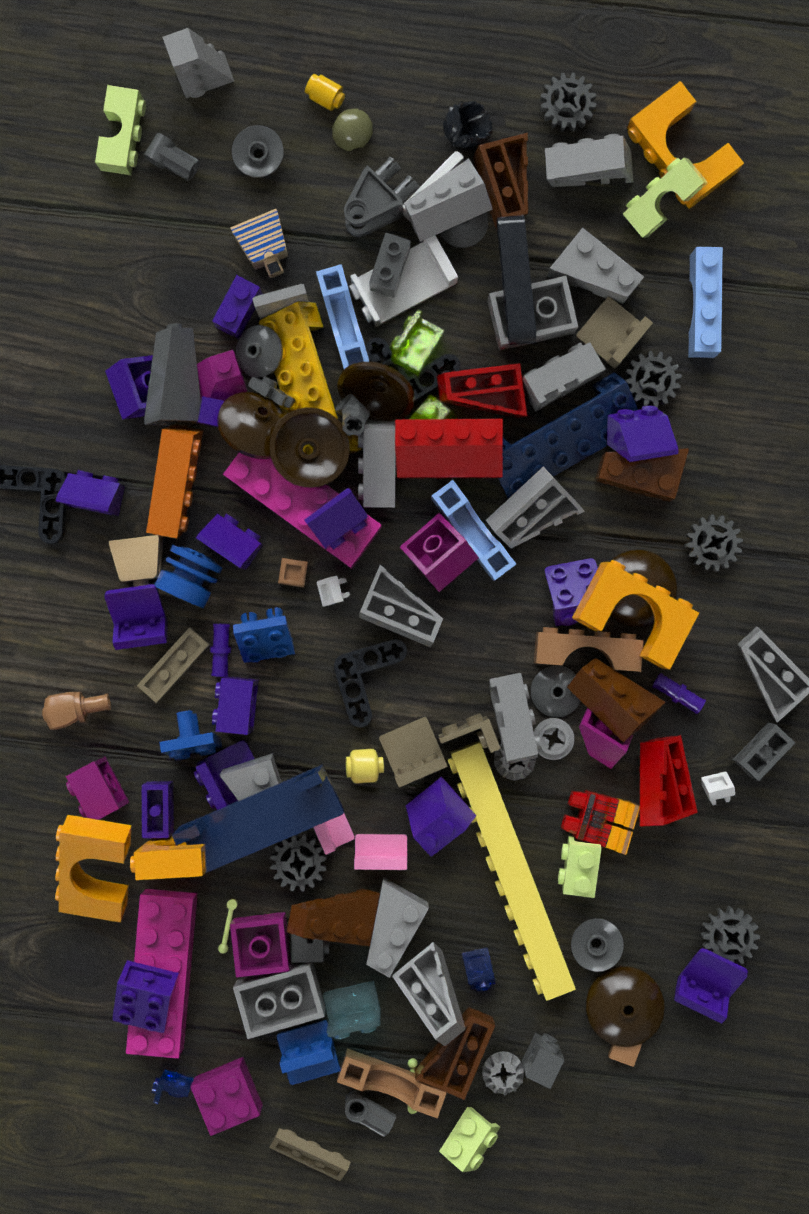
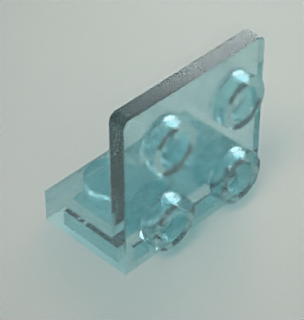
M375 981L323 993L329 1019L328 1037L335 1036V1039H342L350 1036L351 1032L361 1030V1033H368L376 1030L377 1026H380L381 1008Z

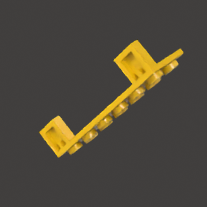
M298 301L261 319L259 324L273 329L282 342V359L274 372L280 390L295 399L291 409L286 407L287 411L290 413L296 409L311 407L327 411L337 418L310 332L323 328L316 303ZM348 435L349 454L362 450V448H358V436ZM311 446L303 447L305 454H312L313 449Z

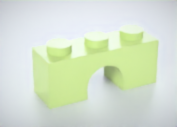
M107 85L103 111L108 120L122 123V128L119 134L114 137L99 136L95 163L101 171L131 175L132 167L137 165L138 154L135 148L136 142H140L142 128L139 126L140 117L145 115L146 102L143 100L139 90Z
M677 158L666 168L667 174L661 179L656 177L646 186L648 191L643 196H635L626 205L628 209L623 215L642 238L649 237L668 220L660 209V201L664 194L673 191L683 201H689L708 184L688 158H683L682 160Z

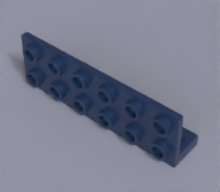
M614 372L592 385L598 396L512 445L503 437V478H498L508 499L542 467L552 476H555L608 446V415L616 414L619 410L623 409L638 410L629 386L624 379Z
M322 764L178 827L172 837L176 845L183 842L186 845L205 844L207 873L344 814V809Z

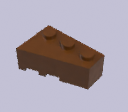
M528 132L479 145L473 156L477 172L485 184L492 206L490 212L496 231L497 217L524 215L525 218L528 214Z
M689 448L679 449L676 455L629 462L618 452H606L601 457L595 481L670 502L676 497Z
M596 658L581 668L567 686L623 743L650 721L665 704V701Z
M362 888L356 890V892L341 893L326 899L320 898L294 904L291 907L287 932L302 938L370 946L380 893Z
M470 1007L462 1014L466 1029L446 1046L438 1042L415 1069L416 1080L463 1100L466 1098L495 1028L492 1016Z

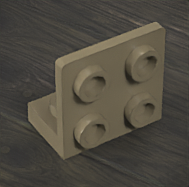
M607 297L577 333L576 338L583 344L590 342L597 355L616 369L653 322L646 316L640 322L611 297Z
M481 714L467 718V723L457 727L456 723L442 728L443 733L438 735L440 742L444 743L480 728L481 730L476 733L483 749L488 747L491 753L501 749L487 716L482 717Z
M422 717L379 737L395 774L398 787L448 767L427 717Z

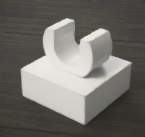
M337 576L317 581L323 607L342 602L343 598H347L350 595L349 592L342 593L340 589V584L347 582L346 579H338Z
M727 772L701 777L702 787L712 805H716V800L721 798L729 802L730 796L735 795V787Z

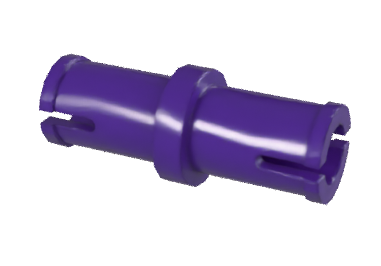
M216 623L213 624V647H210V652L213 653L211 676L226 677L228 676V653H231V647H229L230 624Z
M662 673L658 675L652 685L653 688L671 697L672 702H679L696 714L701 711L706 702L705 699L687 690L686 685H679Z

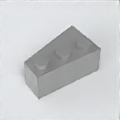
M189 28L163 37L173 68L186 98H197L204 95L208 90L234 82L224 52L221 50L217 52L211 43L205 44L203 38Z
M609 134L604 136V139L593 140L585 138L575 144L556 143L551 148H545L547 180L552 187L585 185V181L601 179V184H609L610 179L625 178V183H633L632 152L624 136Z
M469 158L404 203L412 227L420 242L492 210L485 184Z
M584 228L580 230L558 257L547 274V277L552 279L567 276V281L571 286L581 287L604 298L611 297L622 305L644 278V276Z
M590 342L585 345L578 343L568 350V354L559 357V355L555 356L541 368L532 369L523 375L524 394L535 412L600 376L606 370Z
M366 420L365 431L358 436V448H363V458L358 459V473L363 474V484L358 486V499H363V507L395 508V421Z
M542 467L489 516L486 521L493 531L510 548H513L539 535L541 530L553 524L557 526L563 523V519L575 513L579 515L585 511L558 481Z
M379 566L361 608L359 618L431 647L443 618L419 597H416L405 588V585L391 576L384 567Z
M756 626L738 643V646L772 717L776 722H779L809 694V678Z
M521 673L490 679L489 691L506 765L537 758L538 751L542 750L539 735H534L532 725L536 724L533 710L528 708L527 700L530 697L527 685L523 684Z
M273 753L222 769L220 774L238 801L281 783Z
M383 877L366 965L390 978L427 913L429 904L427 901Z
M431 943L394 973L392 977L435 1040L446 1046L466 1028L443 951L435 943Z

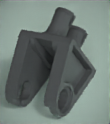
M389 157L375 172L367 165L345 204L346 229L354 237H364L400 219L403 216V202L419 189L415 180L412 182L413 178L409 175L394 190L386 184L401 170L397 162L393 163L394 159L392 157ZM351 225H354V227H364L362 229L355 230Z

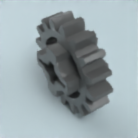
M561 73L559 81L552 77L551 86L545 84L544 94H541L540 102L543 103L540 106V112H547L544 116V121L551 119L553 121L551 128H555L558 124L561 126V132H564L566 127H569L571 132H574L577 124L583 128L586 123L585 120H591L593 115L591 112L595 111L596 103L593 102L596 98V93H589L592 84L590 83L585 86L583 84L585 77L582 76L579 80H576L575 73H572L570 78H566V75ZM554 94L556 102L552 106L551 97ZM584 99L585 108L581 111L580 103Z
M649 351L646 358L639 354L637 356L638 362L632 360L629 364L633 370L627 369L624 373L630 377L625 381L630 386L631 394L635 395V403L639 400L643 401L642 407L647 406L649 403H651V406L658 407V402L665 406L668 403L667 397L674 399L676 396L672 390H679L681 385L675 383L682 377L681 374H675L674 372L679 367L678 364L670 365L671 356L666 360L662 359L663 352H659L654 357L653 352ZM653 364H657L663 368L661 369L658 367H654ZM638 369H640L641 379L636 383V374ZM661 376L655 383L648 382L644 384L649 377ZM669 377V385L665 391L664 381ZM642 391L649 392L652 396L645 395Z
M714 515L708 516V522L703 517L698 519L699 526L692 524L690 528L694 532L685 535L686 538L690 539V543L685 544L684 547L691 548V552L687 557L696 558L694 561L695 566L703 563L704 571L708 570L710 566H712L713 572L719 571L720 565L724 569L729 568L728 560L736 562L737 558L734 556V553L742 552V549L738 548L737 544L743 542V539L736 538V534L740 532V529L733 530L731 528L734 523L732 520L724 523V516H719L717 521H715ZM711 526L719 527L723 529L725 532H717L715 531L714 527ZM699 534H701L702 539L700 545L697 546V539ZM722 538L715 547L705 548L713 539ZM730 541L729 550L726 552L727 542ZM702 554H710L716 561L709 560L705 558Z
M303 834L301 839L294 835L292 836V841L288 839L282 840L284 846L277 844L275 850L278 854H272L270 859L276 861V863L270 866V870H277L273 878L275 880L282 878V887L287 883L291 884V891H294L296 886H300L303 892L305 891L306 884L311 888L315 887L314 879L321 881L323 878L319 871H326L327 868L326 865L321 864V862L327 859V855H320V852L323 850L322 846L316 847L314 845L316 838H313L310 842L307 841V834ZM302 846L310 849L312 851V854H308L307 852L302 850ZM291 847L290 857L282 860L283 853ZM296 854L300 861H305L301 871L297 864H293ZM316 865L314 872L306 877L308 867ZM285 871L291 872L295 875V878L288 876Z
M727 906L725 913L718 908V915L715 917L709 914L711 922H703L702 924L707 929V932L701 933V937L707 939L702 945L705 949H710L709 951L732 962L737 959L743 964V956L746 955L752 958L750 949H758V946L753 943L754 940L760 939V935L753 932L758 928V925L750 923L752 917L749 914L744 915V911L740 908L735 913L730 906ZM735 919L731 923L723 922L725 920ZM717 929V937L714 939V932ZM724 929L733 934V938L737 941L736 943L726 936L727 934L724 932ZM746 933L747 935L744 943V934ZM729 949H737L734 952H727Z

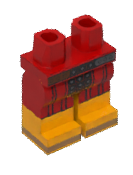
M585 790V792L571 791L568 805L580 808L577 818L565 814L561 828L572 833L576 839L593 844H601L603 847L626 855L633 832L625 827L634 829L640 806L634 802ZM607 821L614 822V823H617V824H621V825H623V826H625V827L618 826V825H615V824H612V823H608Z

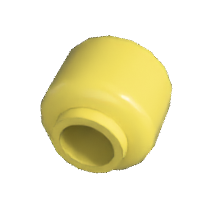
M374 749L353 750L350 753V757H346L347 778L351 777L354 783L376 782L379 773H384L383 757H378Z

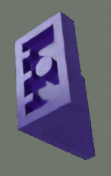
M127 960L117 983L113 1021L164 1033L170 1000L178 981L179 973Z

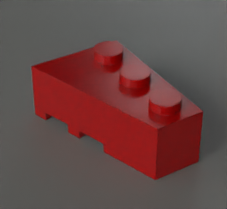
M520 363L446 372L437 376L439 397L442 403L514 418L527 416Z
M681 735L660 737L640 743V826L666 825L698 813Z

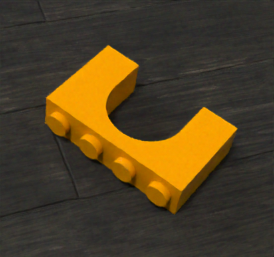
M681 81L632 117L627 126L629 137L634 143H639L644 150L643 153L648 162L654 163L659 169L661 178L668 173L666 168L676 160L667 148L666 131L691 112L696 103V100ZM727 143L706 160L693 164L708 184L689 201H683L677 193H675L676 198L681 204H686L690 209L735 175L744 162L731 145Z
M614 560L602 562L572 619L593 631H602L618 601L630 594L640 596L647 601L653 611L654 626L639 656L662 669H670L699 613L692 609L693 605L690 602L681 598L677 601L670 597L671 592L660 586L654 588L647 584L648 579L637 573L631 575L624 571L626 567Z
M67 815L64 824L58 826L56 841H60L56 852V861L59 862V866L55 876V880L59 881L55 894V900L59 901V912L115 922L122 921L128 905L129 885L95 879L86 874L78 862L84 859H99L124 864L131 846L132 825Z
M172 835L169 838H151L134 852V856H131V872L135 873L136 880L203 876L206 873L205 844L186 845L183 842L176 845Z

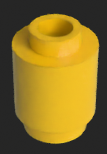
M313 74L305 88V93L309 95V99L330 111L335 107L337 109L340 108L345 98V94L342 93L343 87L323 75Z

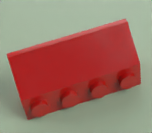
M503 419L395 420L397 478H503Z

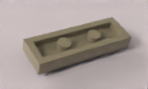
M189 627L137 686L155 703H158L210 644Z
M279 1128L269 1147L339 1181L347 1173L351 1163L344 1159V1156L340 1153L329 1152L321 1148L318 1143L306 1141L298 1137L295 1132Z

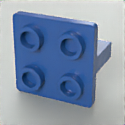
M327 1020L277 1034L282 1054L280 1067L282 1073L287 1072L291 1085L340 1071L338 1057Z

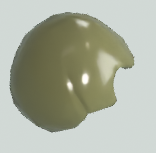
M358 108L347 109L341 112L332 127L334 141L337 146L346 151H352L360 147L363 148L373 135V123L369 115Z

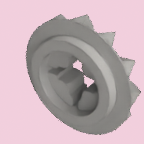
M546 719L540 722L533 731L534 735H539L542 750H539L538 753L546 759H561L571 751L574 745V733L571 727L561 719ZM556 728H558L557 737L563 741V744L554 743L548 749L549 740L543 734L552 735Z
M502 743L499 745L501 749L495 751L494 764L497 771L504 778L514 781L524 779L533 771L536 758L522 761L524 766L515 764L508 769L510 765H506Z
M497 1052L485 1061L482 1075L486 1087H489L494 1093L507 1095V1093L512 1091L516 1092L520 1084L523 1083L524 1068L519 1058L514 1054ZM501 1064H504L507 1072H511L510 1075L506 1076L505 1083H503L500 1076H496V1073L501 1071Z

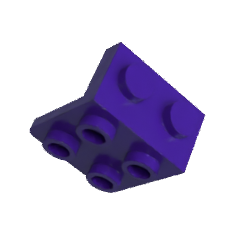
M589 558L545 568V576L553 602L555 626H570L577 622L572 619V616L598 569L594 559Z
M154 584L105 592L104 598L114 624L113 646L115 650L167 643L168 620L158 589Z
M244 740L198 761L196 765L195 777L200 786L205 785L209 793L206 795V798L212 809L216 808L218 810L237 801V798L223 781L220 774L222 769L255 759L247 742Z
M702 948L678 976L674 1001L722 1024L727 1018L729 998L747 978L748 970Z

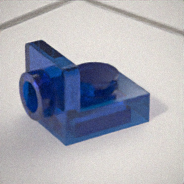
M488 948L462 953L470 989L476 988V991L490 989L491 985L495 984L496 981Z
M164 1070L161 1078H155L151 1093L155 1094L153 1103L159 1104L164 1091H167L173 1097H188L194 1078Z

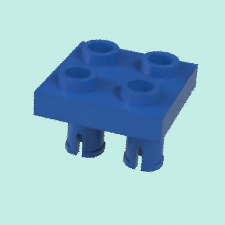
M272 608L266 611L267 619L258 621L256 613L249 612V619H247V613L241 615L242 623L233 625L234 636L244 663L259 662L260 660L275 657L282 658L295 654L294 643L286 616H283L281 608H275V616L273 615Z
M192 711L176 713L180 734L177 737L178 739L159 742L161 753L175 760L188 759L191 753H200L201 756L216 753V749L222 748L221 737L213 732L200 734L197 714H192Z

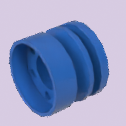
M173 545L170 551L181 557L179 561L169 557L166 558V561L174 566L175 570L174 572L161 570L154 584L155 587L191 604L205 608L211 592L203 587L202 584L204 581L216 583L217 579L207 575L209 569L221 574L223 568L214 562L212 558L190 548Z

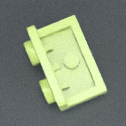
M568 836V843L562 845L561 859L565 860L564 869L559 868L558 884H562L563 894L595 898L601 844L574 841L573 836Z
M467 1107L439 1152L462 1172L476 1170L484 1160L483 1154L486 1149L496 1142L498 1138L496 1133L500 1126L496 1123L491 1124L472 1107Z

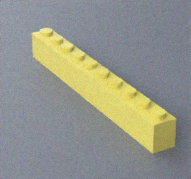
M480 741L451 751L452 758L448 759L453 774L459 773L462 782L457 785L462 798L468 797L471 805L469 808L476 814L472 823L477 821L481 830L476 835L481 848L487 846L490 856L485 858L490 871L496 870L499 877L495 884L500 897L506 895L509 904L504 907L509 920L515 919L518 926L514 933L519 946L525 944L528 953L523 956L528 969L534 968L537 978L533 979L538 995L543 993L546 1001L576 990Z

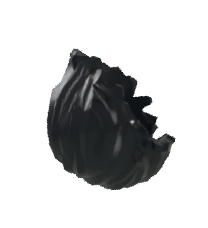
M461 101L460 104H454L453 107L449 108L443 122L445 137L448 138L454 147L470 149L482 144L491 137L493 123L483 105L476 101L465 103Z

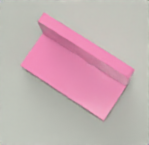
M345 814L313 827L325 855L335 851L336 847L355 838Z
M356 834L354 869L407 870V835Z

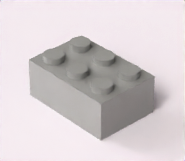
M567 276L532 283L536 342L575 334L578 323ZM503 290L489 293L488 306L499 351L527 345H509Z
M313 962L293 963L287 972L253 975L238 979L233 987L247 1039L325 1017L326 1006Z

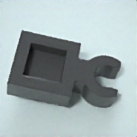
M264 376L262 380L252 377L248 384V387L272 399L280 406H286L291 409L295 401L294 398L278 389V383Z

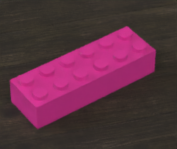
M238 453L223 475L324 548L304 519L331 501L339 493L328 485L316 488L296 486L285 480L277 472L271 459H256ZM370 516L365 521L367 526L357 534H354L353 531L344 537L346 542L335 550L331 547L327 549L329 553L351 569L382 528V525Z
M145 889L140 894L134 962L176 972L179 975L170 1000L164 1033L128 1025L126 1054L179 1058L184 1049L198 893Z

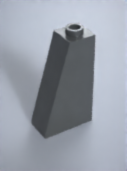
M173 323L166 325V329L156 332L144 422L145 425L189 426L197 423L201 403L193 328H183L182 324Z

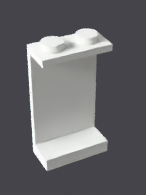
M436 235L410 249L395 298L370 290L369 281L373 270L358 278L356 274L351 275L352 284L349 288L356 300L360 298L365 306L361 310L368 323L373 321L377 327L455 285L458 281V275Z

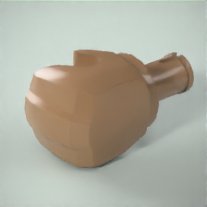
M81 691L50 695L45 698L42 716L49 729L56 730L70 726L78 720L80 723L86 722L88 713L111 710V702L108 693L85 698Z

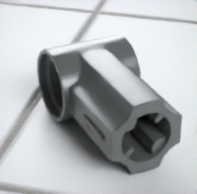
M160 133L155 135L144 154V157L153 165L161 169L166 168L188 182L195 176L200 164L198 159L179 149L172 140Z
M349 394L339 402L335 410L342 417L343 431L349 436H359L365 431V422L370 412L352 394Z
M353 1090L346 1095L345 1114L350 1121L360 1122L383 1137L390 1132L396 1119L394 1113L367 1098L363 1091ZM354 1102H360L363 1104V1107L359 1110H354L350 1105Z

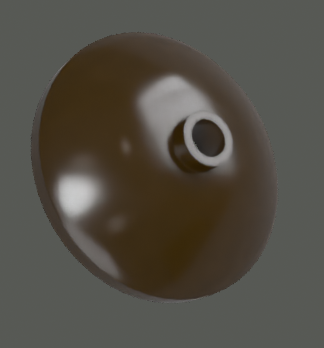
M354 363L342 371L338 380L337 388L341 399L352 394L370 412L368 419L389 422L400 420L411 412L415 402L414 390L407 379L394 368L382 363Z
M241 392L230 396L221 405L217 416L218 429L223 439L237 452L251 458L271 459L269 451L271 434L276 424L289 412L284 406H280L272 399L260 393Z
M306 407L291 411L276 424L271 434L269 451L275 469L285 480L299 487L316 488L332 482L340 475L347 464L350 445L348 435L343 431L342 424L336 417L322 409ZM304 446H311L313 449L312 454H305L303 451Z
M630 550L612 559L626 567L624 571L631 575L637 573L648 579L647 584L654 588L660 586L671 592L670 597L676 599L677 583L675 575L669 564L657 554L646 550ZM634 594L627 595L618 601L610 614L617 622L630 627H646L654 624V614L650 605L643 598Z
M618 966L608 969L593 981L586 997L588 1021L597 1035L610 1044L620 1047H632L642 1044L657 1032L663 1020L665 1007L662 992L654 979L640 969L630 966ZM627 1005L632 1006L630 1014H625L623 1011Z

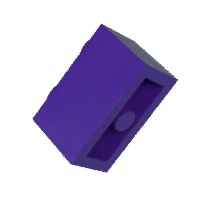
M236 275L212 320L215 327L239 340L255 311L252 298L263 294L260 287Z
M173 781L146 782L142 784V838H169L174 834Z

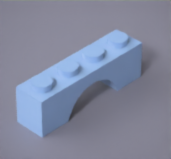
M696 247L690 254L693 315L689 330L688 358H715L721 352L723 247Z
M342 265L316 271L343 368L345 369L354 363L369 362Z
M453 480L431 496L432 501L444 517L466 539L478 555V562L493 581L516 565L502 544L480 520L468 499Z

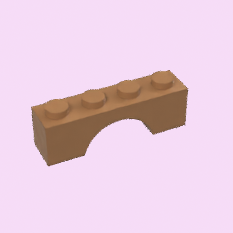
M543 627V632H536L534 663L563 665L568 655L574 650L581 647H593L605 655L612 669L641 672L642 657L639 655L643 649V640H636V634L621 633L620 638H610L611 632L595 631L594 636H584L585 630L569 629V634H559V628Z
M348 1048L337 1079L338 1083L360 1091L374 1090L386 1093L405 1102L413 1110L435 1118L439 1116L446 1092L416 1080L414 1072Z

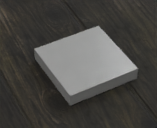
M304 284L252 298L260 319L295 302H309Z

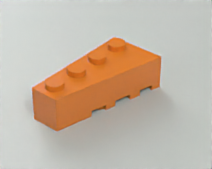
M171 425L162 429L146 533L177 539L183 532L187 531L189 517H186L188 507L192 503L193 492H191L196 478V465L200 453L203 430Z

